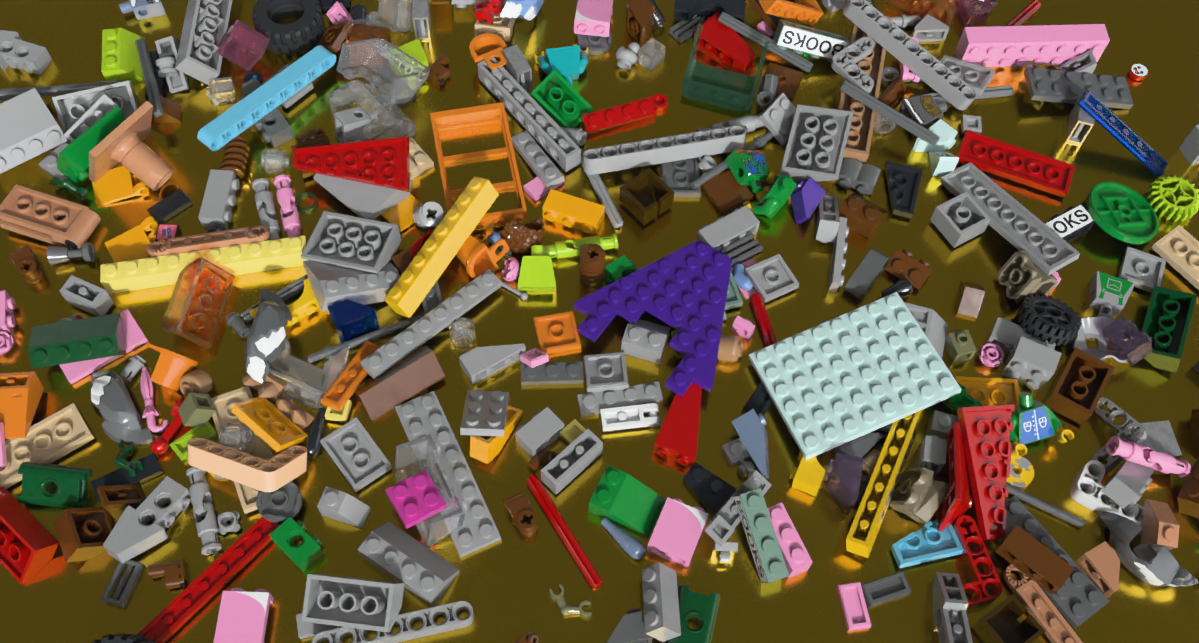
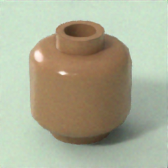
M721 335L717 359L724 362H736L739 357L743 356V341H740L738 336Z
M195 369L185 374L179 383L180 390L186 397L189 393L207 394L213 385L210 374L202 369Z

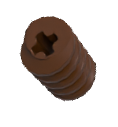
M235 137L226 144L220 170L234 171L237 179H241L245 175V165H247L248 153L250 152V147L244 139Z
M590 243L583 246L580 250V278L584 283L594 285L599 283L604 277L605 252L601 246Z

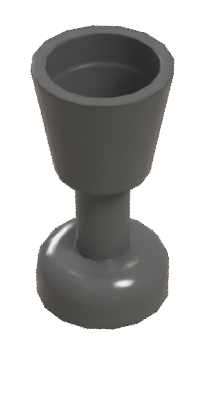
M91 242L84 243L81 249L75 250L59 246H48L47 258L50 265L67 262L74 257H82L86 262H94L95 249Z

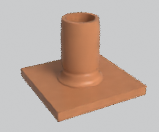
M148 101L142 104L89 152V179L96 183L108 170L115 167L119 162L153 191L161 188L170 179L174 169L142 142L150 135L153 112L152 104Z

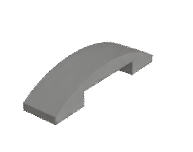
M755 470L725 502L704 531L720 547L723 546L741 521L734 495L761 488L764 495L772 485Z

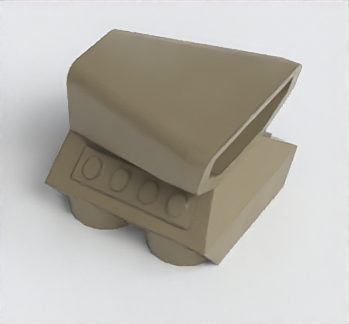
M1025 250L1015 252L998 271V282L1006 286L1007 297L1013 299L1017 305L1030 294L1037 293L1039 296L1040 294L1047 296L1058 284L1057 279L1052 274L1048 276L1031 261Z
M908 467L899 478V485L894 490L889 506L896 511L904 513L918 523L927 524L948 494L950 484L933 480L934 472L925 467Z

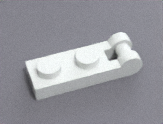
M649 403L600 409L602 431L648 426L658 427L661 425L660 417L657 415L659 411L658 404ZM643 413L649 414V417L644 418Z

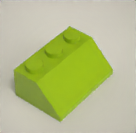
M123 28L102 30L101 72L106 80L132 81L133 83L144 82L135 43L136 40L144 37Z

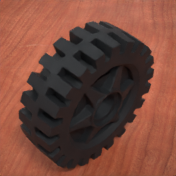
M1035 293L1028 295V297L1026 296L1016 313L1018 323L1021 324L1020 326L1023 329H1026L1028 334L1033 333L1034 338L1039 337L1040 341L1043 342L1047 340L1048 344L1052 345L1054 342L1056 345H1067V343H1070L1082 324L1081 318L1078 317L1079 314L1073 312L1074 309L1072 307H1067L1068 304L1065 302L1061 303V300L1058 298L1054 300L1053 296L1048 295L1046 297L1045 294H1040L1039 296Z

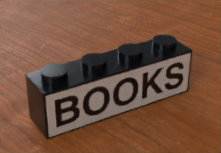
M1080 204L1074 208L1073 206L1067 208L1061 215L1056 214L1044 224L1068 243L1088 232L1095 221L1085 207Z

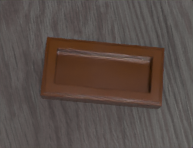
M897 77L878 97V100L893 108L907 93L903 78Z

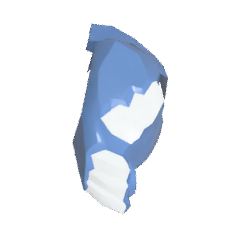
M507 0L500 17H518L527 21L532 20L538 14L544 0Z

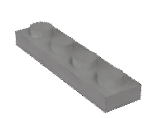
M527 131L511 137L514 148L547 189L564 181V176Z
M839 217V228L832 248L828 292L836 293L838 287H842L844 282V275H841L846 264L843 254L847 250L848 242H845V238H847L849 233V226H846L847 218Z
M659 381L629 386V389L577 395L581 417L600 414V409L649 403L663 404Z

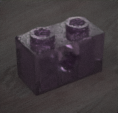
M1120 316L1101 330L1104 341L1132 366L1153 352L1150 336L1145 332L1141 333L1133 321H1127L1123 316Z

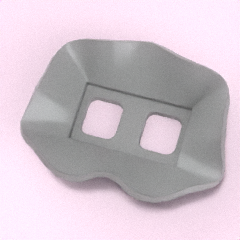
M1104 316L1081 318L1082 324L1073 342V349L1076 347L1099 360L1112 357L1120 363L1129 362L1140 356L1136 352L1139 339L1134 327L1130 323ZM1086 338L1095 339L1098 349L1088 348ZM1106 340L1116 341L1118 350H1108Z

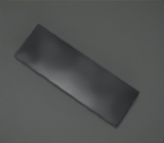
M155 453L137 460L141 462L143 470L135 468L136 477L130 476L126 469L119 468L91 481L90 483L97 501L101 502L97 492L99 486L141 484L163 474Z

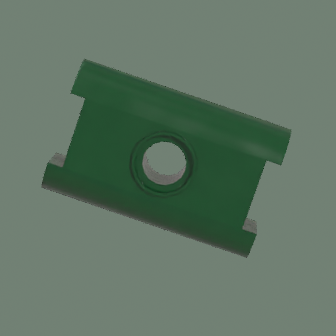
M22 462L20 464L18 474H22V493L17 495L19 503L65 508H87L90 506L92 497H87L88 478L93 476L91 468L35 462ZM53 482L56 483L57 489L53 486Z
M680 585L678 588L681 635L667 640V643H712L721 595L712 592L708 596L689 591L690 586ZM694 620L698 623L699 628L691 629L687 622Z

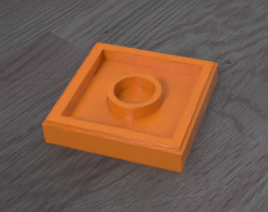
M573 311L533 317L541 351L549 355L581 349Z

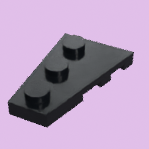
M885 161L884 167L892 214L911 219L923 170Z
M694 462L683 478L684 484L697 500L702 502L712 518L737 490L696 462Z

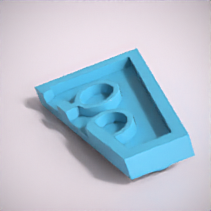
M937 519L932 522L929 521L924 527L905 536L891 547L899 568L959 555L964 550L952 524L943 531H937Z

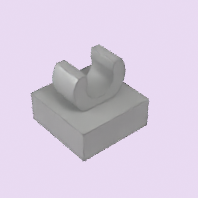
M713 541V550L720 551L719 562L730 563V551L738 552L737 542L726 541L720 547Z

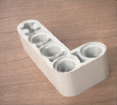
M1088 461L1080 469L1070 488L1072 499L1099 515L1103 512L1115 513L1134 521L1142 527L1144 507L1137 503L1134 505L1129 503L1123 509L1101 492L1105 487L1101 484L1105 474V467L1099 461ZM1142 530L1137 534V536L1141 537Z

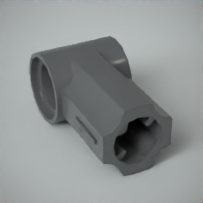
M773 74L762 76L760 93L757 95V102L762 112L776 98L779 79Z

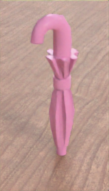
M143 367L140 391L145 400L146 408L142 417H146L148 428L152 432L160 433L166 430L169 421L164 420L162 425H156L155 416H159L154 408L153 403L154 386L153 382L150 381L151 377L147 367Z

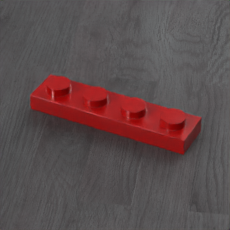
M651 97L582 115L581 120L588 135L654 117L656 111Z

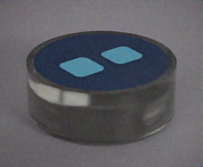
M250 72L244 77L245 83L254 78L261 84L264 82L259 72Z

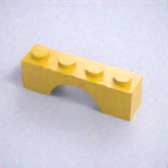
M309 278L304 280V291L300 298L294 303L287 305L292 315V325L320 308ZM258 307L250 311L253 321ZM287 320L286 327L291 326V321Z
M800 451L797 460L801 462L799 467L794 466L790 479H793L792 488L816 497L826 470L819 464L816 456L806 460Z

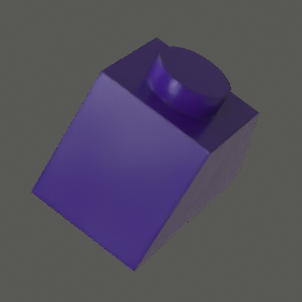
M811 177L803 181L799 180L791 194L794 218L797 224L811 217L826 193Z

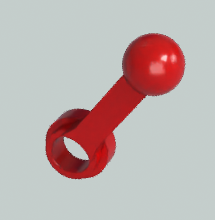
M182 397L176 403L170 413L174 420L161 437L155 438L151 442L150 447L153 453L164 454L169 448V441L183 424L178 409L185 400V397Z

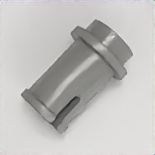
M138 355L130 357L131 361L119 373V376L124 377L123 379L131 382L137 372L145 367L146 361Z

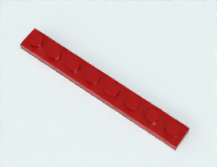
M261 517L137 635L144 636V638L151 639L156 643H165L272 541L269 535L280 525Z

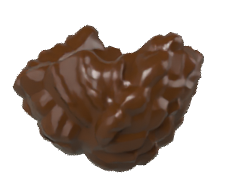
M540 216L526 224H518L515 219L508 220L505 223L504 230L501 231L500 237L506 241L509 249L513 250V252L528 253L531 251V246L538 245L541 242L545 230L543 228L544 222Z

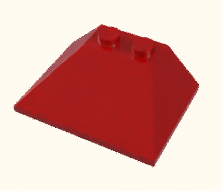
M958 422L953 423L945 438L947 440L946 464L938 473L949 476L950 490L937 511V531L945 530L960 516L964 515L966 510L971 508L973 501L972 495H969L971 482Z

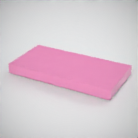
M126 309L120 312L126 353L148 342L129 310ZM123 355L59 366L68 381L73 384Z

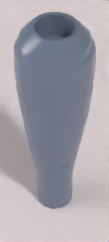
M607 517L602 520L601 525L608 530L629 556L635 560H640L645 555L646 547L642 542L612 523Z

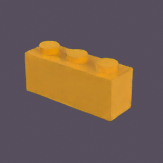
M553 189L550 190L542 207L543 218H546L548 221H555L567 227H574L585 233L596 235L605 217L604 205Z

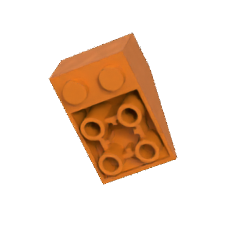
M35 371L0 373V422L4 423L5 439L26 438L44 390Z

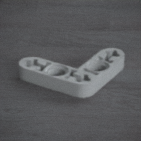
M862 37L836 53L832 58L831 68L845 81L870 94L874 81L856 63L872 53L875 42L870 37ZM854 52L857 54V56L853 57L850 56L848 53ZM852 71L855 72L857 75L850 76L848 72Z
M1104 397L1099 399L1094 412L1098 418L1118 433L1115 436L1125 442H1128L1127 440L1130 439L1132 442L1142 444L1145 441L1147 434L1142 424L1110 399ZM1100 406H1103V407H1106V406H1107V408H1108V410H1109V412H1110V415H1108V412H1106L1104 409H1101V410H1100L1099 407H1100ZM1121 416L1125 418L1123 424L1116 425L1113 423L1116 417ZM1132 431H1135V432H1138V431H1139L1140 435L1137 436V435L1134 434V435L1132 436L1131 432H1132ZM1106 444L1092 458V460L1096 461L1101 459L1107 460L1108 463L1103 464L1105 473L1111 471L1124 460L1119 455H1115L1114 458L1111 455L1109 456L1106 451Z

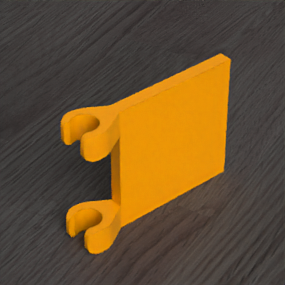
M124 166L108 170L96 183L92 181L97 207L133 196L149 194V188L143 182L135 186L133 185L132 174Z
M410 193L409 197L381 214V216L388 223L398 225L399 231L402 232L415 223L413 212L422 204Z
M147 217L140 225L105 242L114 263L151 258L146 249L148 244L151 243L146 232L158 228V224L153 217Z

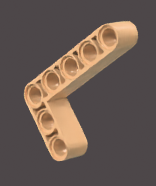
M193 438L187 443L189 465L263 492L276 491L307 471V448L304 446L296 445L289 447L271 459L264 460L204 438Z

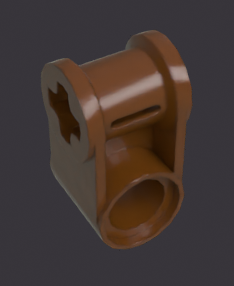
M29 245L9 254L18 272L22 274L28 284H36L42 280L43 272Z
M524 491L503 501L508 514L514 520L520 533L524 536L534 535L538 530L537 517Z

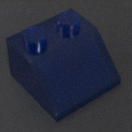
M348 299L337 301L327 306L341 343L380 329L375 309Z

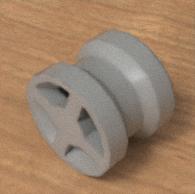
M165 57L155 61L156 66L159 67V77H171L178 74L177 69L174 68V58Z

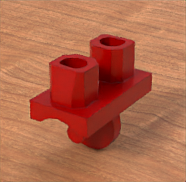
M480 0L475 3L476 9L474 13L478 22L487 20L488 24H491L494 20V14L502 12L504 3L501 0H491L490 2L489 0Z

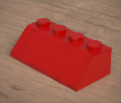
M0 487V563L22 585L52 560L59 542L4 487Z

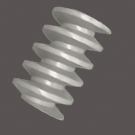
M436 202L424 203L413 212L415 224L423 229L439 225L444 217L442 206Z

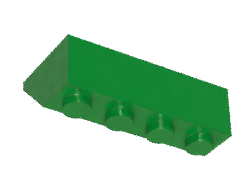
M118 106L114 107L59 152L57 169L74 184L80 180L83 182L89 177V152L126 120L121 109Z

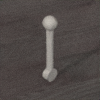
M502 282L503 287L519 295L522 300L528 298L527 293H522Z

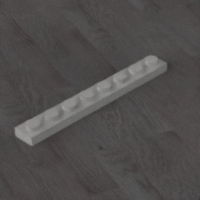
M488 269L360 362L361 366L375 380L502 286V281Z

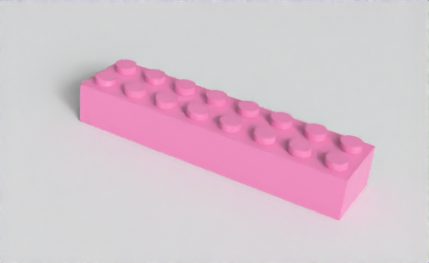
M1105 24L965 27L955 49V55L957 59L984 67L1056 66L1093 50L1096 62H1098L1110 39Z

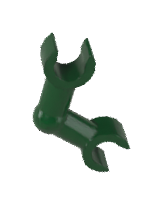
M53 177L49 182V185L52 184L57 187V191H60L63 187L67 188L80 200H83L88 193L86 189L76 186L68 179L60 180L57 177Z
M123 441L118 444L119 453L114 460V464L117 467L126 469L130 476L136 477L134 469L143 470L141 462L126 460L127 456L135 450L133 442L124 448Z

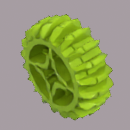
M1166 174L1152 182L1147 191L1146 200L1150 202L1149 204L1159 214V217H1165L1166 221L1172 219L1174 223L1178 220L1183 222L1192 218L1199 209V189H1195V184H1190L1188 179L1183 180L1182 176L1176 178L1174 174L1171 176Z

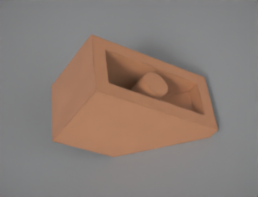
M1145 499L1141 543L1156 547L1178 548L1180 525L1168 503Z
M1106 541L1077 559L1078 563L1106 598L1118 590L1120 559L1114 548L1109 546Z

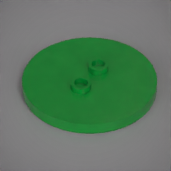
M1100 182L1094 185L1087 193L1086 206L1090 216L1100 228L1112 237L1130 244H1144L1149 242L1158 233L1159 220L1155 210L1143 196L1133 189L1116 182Z

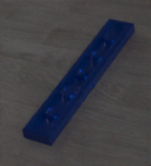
M1089 90L1084 92L1078 105L1157 177L1162 176L1168 162Z

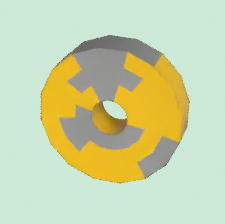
M1011 456L1010 477L1006 479V483L1018 489H1023L1034 478L1033 466L1023 456Z

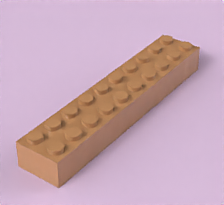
M853 23L849 45L862 37L870 36ZM874 40L875 45L872 53L857 62L856 65L873 79L874 86L870 95L878 99L886 49ZM854 52L848 53L850 56H857ZM848 72L850 76L857 75L855 72ZM840 90L837 110L854 112L843 161L845 158H852L862 164H866L870 151L876 111Z

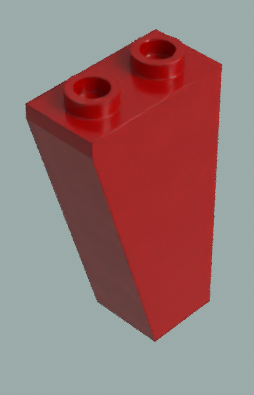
M717 12L712 17L710 16L702 26H698L695 29L694 44L743 77L754 67L756 54L736 31L718 21L721 14Z
M692 383L683 397L675 394L654 443L653 451L665 458H673L685 466H692L697 455L702 387Z

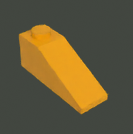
M508 405L504 437L471 435L470 457L489 464L500 453L523 415V411Z

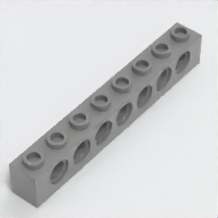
M494 57L490 59L492 63H499ZM485 60L477 64L478 77L500 102L504 103L509 112L565 172L581 163V149L503 66L492 70Z

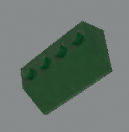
M1154 286L1136 352L1153 367L1177 372L1197 295Z
M120 313L32 326L28 346L31 368H43L126 355Z

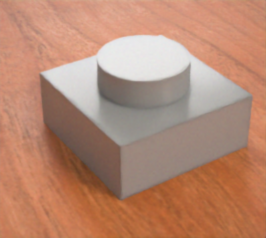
M962 115L961 134H965L966 130L981 134V116Z

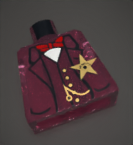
M952 0L951 2L952 8L964 27H969L986 20L992 8L997 5L996 0Z

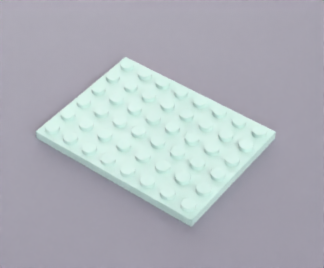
M897 292L749 354L752 365L806 460L961 393V387Z

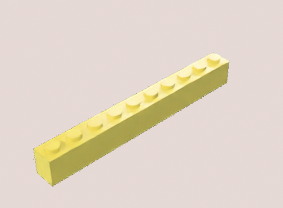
M303 235L100 265V282L108 294L304 266L303 261H306V259H302L301 255L308 242L306 236Z

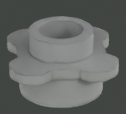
M711 156L699 157L700 162L698 166L703 172L706 173L716 167V162Z
M237 511L224 512L218 515L217 520L220 526L218 531L221 535L240 530L241 526L238 524L240 514Z

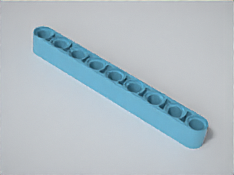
M322 45L316 46L205 125L198 132V140L212 151L220 149L330 69L336 62V55Z

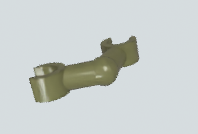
M559 584V590L561 591L559 595H555L550 588L549 595L551 599L556 600L562 615L580 614L585 618L592 615V612H584L582 610L584 606L591 605L590 601H582L580 605H568L564 598V587Z

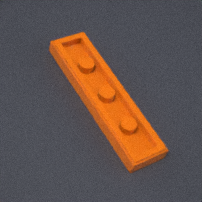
M366 341L320 399L321 404L340 411L368 375L360 362L382 346Z

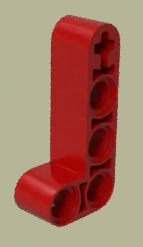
M962 515L952 526L964 549L959 556L970 583L965 584L963 588L972 597V601L968 600L967 609H972L993 603L1002 594L1003 589L976 522L972 517ZM968 545L972 546L975 552L970 551ZM976 566L981 567L984 571V574L980 573L977 570ZM985 587L989 588L992 591L993 595H989L986 592Z

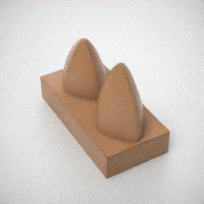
M245 372L242 378L245 386H250L258 391L259 398H270L274 402L284 394L288 384L270 372L262 384L254 380L247 372Z
M284 394L273 404L304 432L315 421L313 416Z

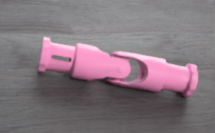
M278 175L273 182L277 187L276 196L278 203L281 205L280 213L284 231L287 233L288 238L302 236L300 231L302 227L295 205L294 191L290 187L291 178L288 175Z
M1112 436L1106 444V451L1109 455L1122 456L1124 460L1150 467L1165 474H1175L1180 479L1186 478L1191 471V464L1187 460L1175 459L1170 454L1156 452L1154 449L1132 441H1122L1117 436Z

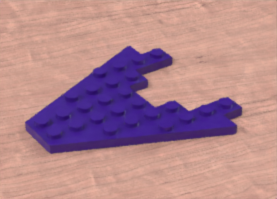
M697 240L575 301L573 308L587 316L578 327L577 332L595 342L617 314L635 324L641 315L647 311L678 330L670 341L669 346L685 355L665 382V387L683 397L693 382L710 392L714 382L732 259L701 240Z

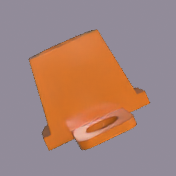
M484 33L472 39L469 51L476 65L483 60L492 70L506 65L503 49L508 48V46L500 36ZM494 57L499 63H492L490 59Z
M470 235L456 255L466 267L468 275L472 279H476L488 269L495 273L499 269L496 262L509 251V246L503 238H500L488 249L484 243L479 242ZM503 245L502 251L499 254H495L497 247Z
M147 344V347L160 353L150 381L178 392L180 389V379L192 371L193 368H197L199 363L167 349Z

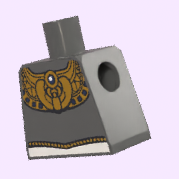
M932 95L903 99L899 112L929 129L942 118L943 112L947 111V104L945 101L937 103Z

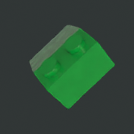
M555 69L529 94L560 128H575L582 121L581 116L589 114L593 110L588 102Z
M607 465L589 501V512L602 518L607 517L611 522L649 538L666 499L628 473Z

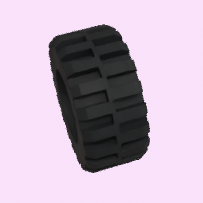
M258 0L256 2L257 5L252 10V20L260 43L266 49L277 54L285 53V55H291V53H296L297 55L301 54V51L305 50L306 52L310 50V47L315 46L325 29L318 0ZM286 18H300L290 24H277Z

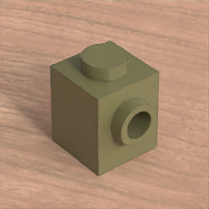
M958 329L949 332L945 339L944 346L952 364L971 360L977 351L968 329L962 331Z
M189 393L179 407L178 412L184 426L204 427L215 412V407L209 394Z

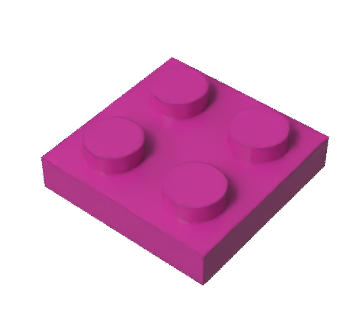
M426 469L385 489L388 498L406 529L447 508L445 501Z

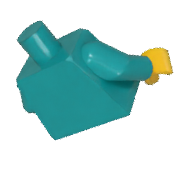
M580 45L546 49L545 55L544 51H541L540 56L534 53L535 63L539 64L547 76L555 69L573 87L572 80L578 79L579 74H582L587 66L589 48L586 47L585 51L580 49Z

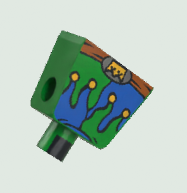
M735 149L725 161L739 185L751 186L753 193L762 191L764 189L762 182L769 177L764 152L762 150Z

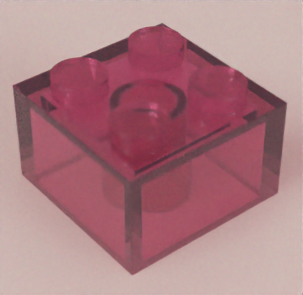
M236 20L223 35L216 53L249 72L263 56L270 39L247 24Z

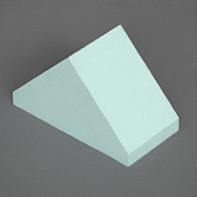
M929 151L932 176L943 177L954 171L959 157L949 152Z

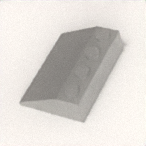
M35 87L0 104V174L68 141Z
M797 104L781 167V174L790 176L796 183L809 177L815 182L838 180L854 112Z
M321 174L314 176L316 182L360 218L372 220L397 206L410 196V192Z
M324 211L301 258L378 273L397 252L402 241L399 227L396 224Z
M311 260L303 261L321 312L384 302V298L400 278L398 270L390 261L378 273Z

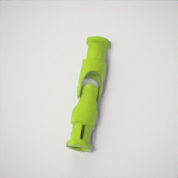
M613 233L610 236L604 237L597 235L557 241L554 244L543 246V256H551V258L557 259L580 256L582 247L590 243L597 244L604 250H618L617 235Z

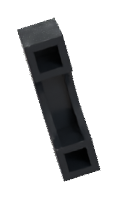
M675 0L673 20L691 21L699 12L714 11L720 14L725 12L744 23L746 0Z

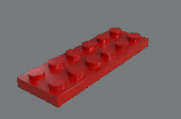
M966 130L957 154L959 163L966 165L971 162L980 170L1063 198L1068 194L1075 165Z

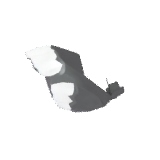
M266 289L261 291L258 300L261 303L244 347L246 372L261 384L265 382L266 376L269 374V364L276 360L285 349L286 343L284 341L286 339L285 327L287 320L291 321L292 329V315L289 308L277 294Z
M99 371L91 374V402L95 412L97 407L105 420L101 425L104 433L111 440L118 443L123 441V444L130 445L131 442H133L134 446L151 443L154 440L151 430L149 428L143 429V419L136 411L122 377L114 371Z
M1103 512L1098 518L1102 525L1109 529L1108 544L1114 548L1120 562L1146 584L1161 587H1177L1199 583L1189 571L1178 564L1165 546L1161 548L1152 564L1139 559L1129 546L1132 539L1143 528L1134 521L1111 512Z

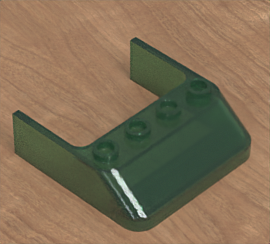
M698 24L681 87L682 94L690 99L739 112L748 111L754 101L770 42H765L757 74L751 77L698 63L695 57L704 27L702 24Z

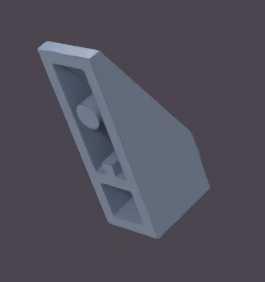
M754 409L731 422L760 473L768 480L770 478L767 431L764 427L767 422L761 413L757 415Z

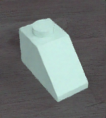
M940 119L928 129L940 137L937 144L932 146L918 137L912 150L915 152H943L946 148L950 149L955 144V137L958 132Z

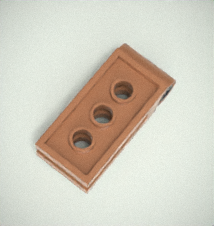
M17 184L0 204L1 228L60 247H69L70 250L81 249L82 245L86 243L101 221L99 215L89 210L86 206Z

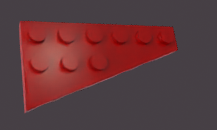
M408 137L294 149L293 166L296 170L410 192Z
M1015 404L957 409L978 525L983 540L1005 538L1007 511L1004 507L1005 497H1008L1009 491L1006 488V479L1010 477L1012 449L1009 438L1010 431H1013L1011 412H1014Z

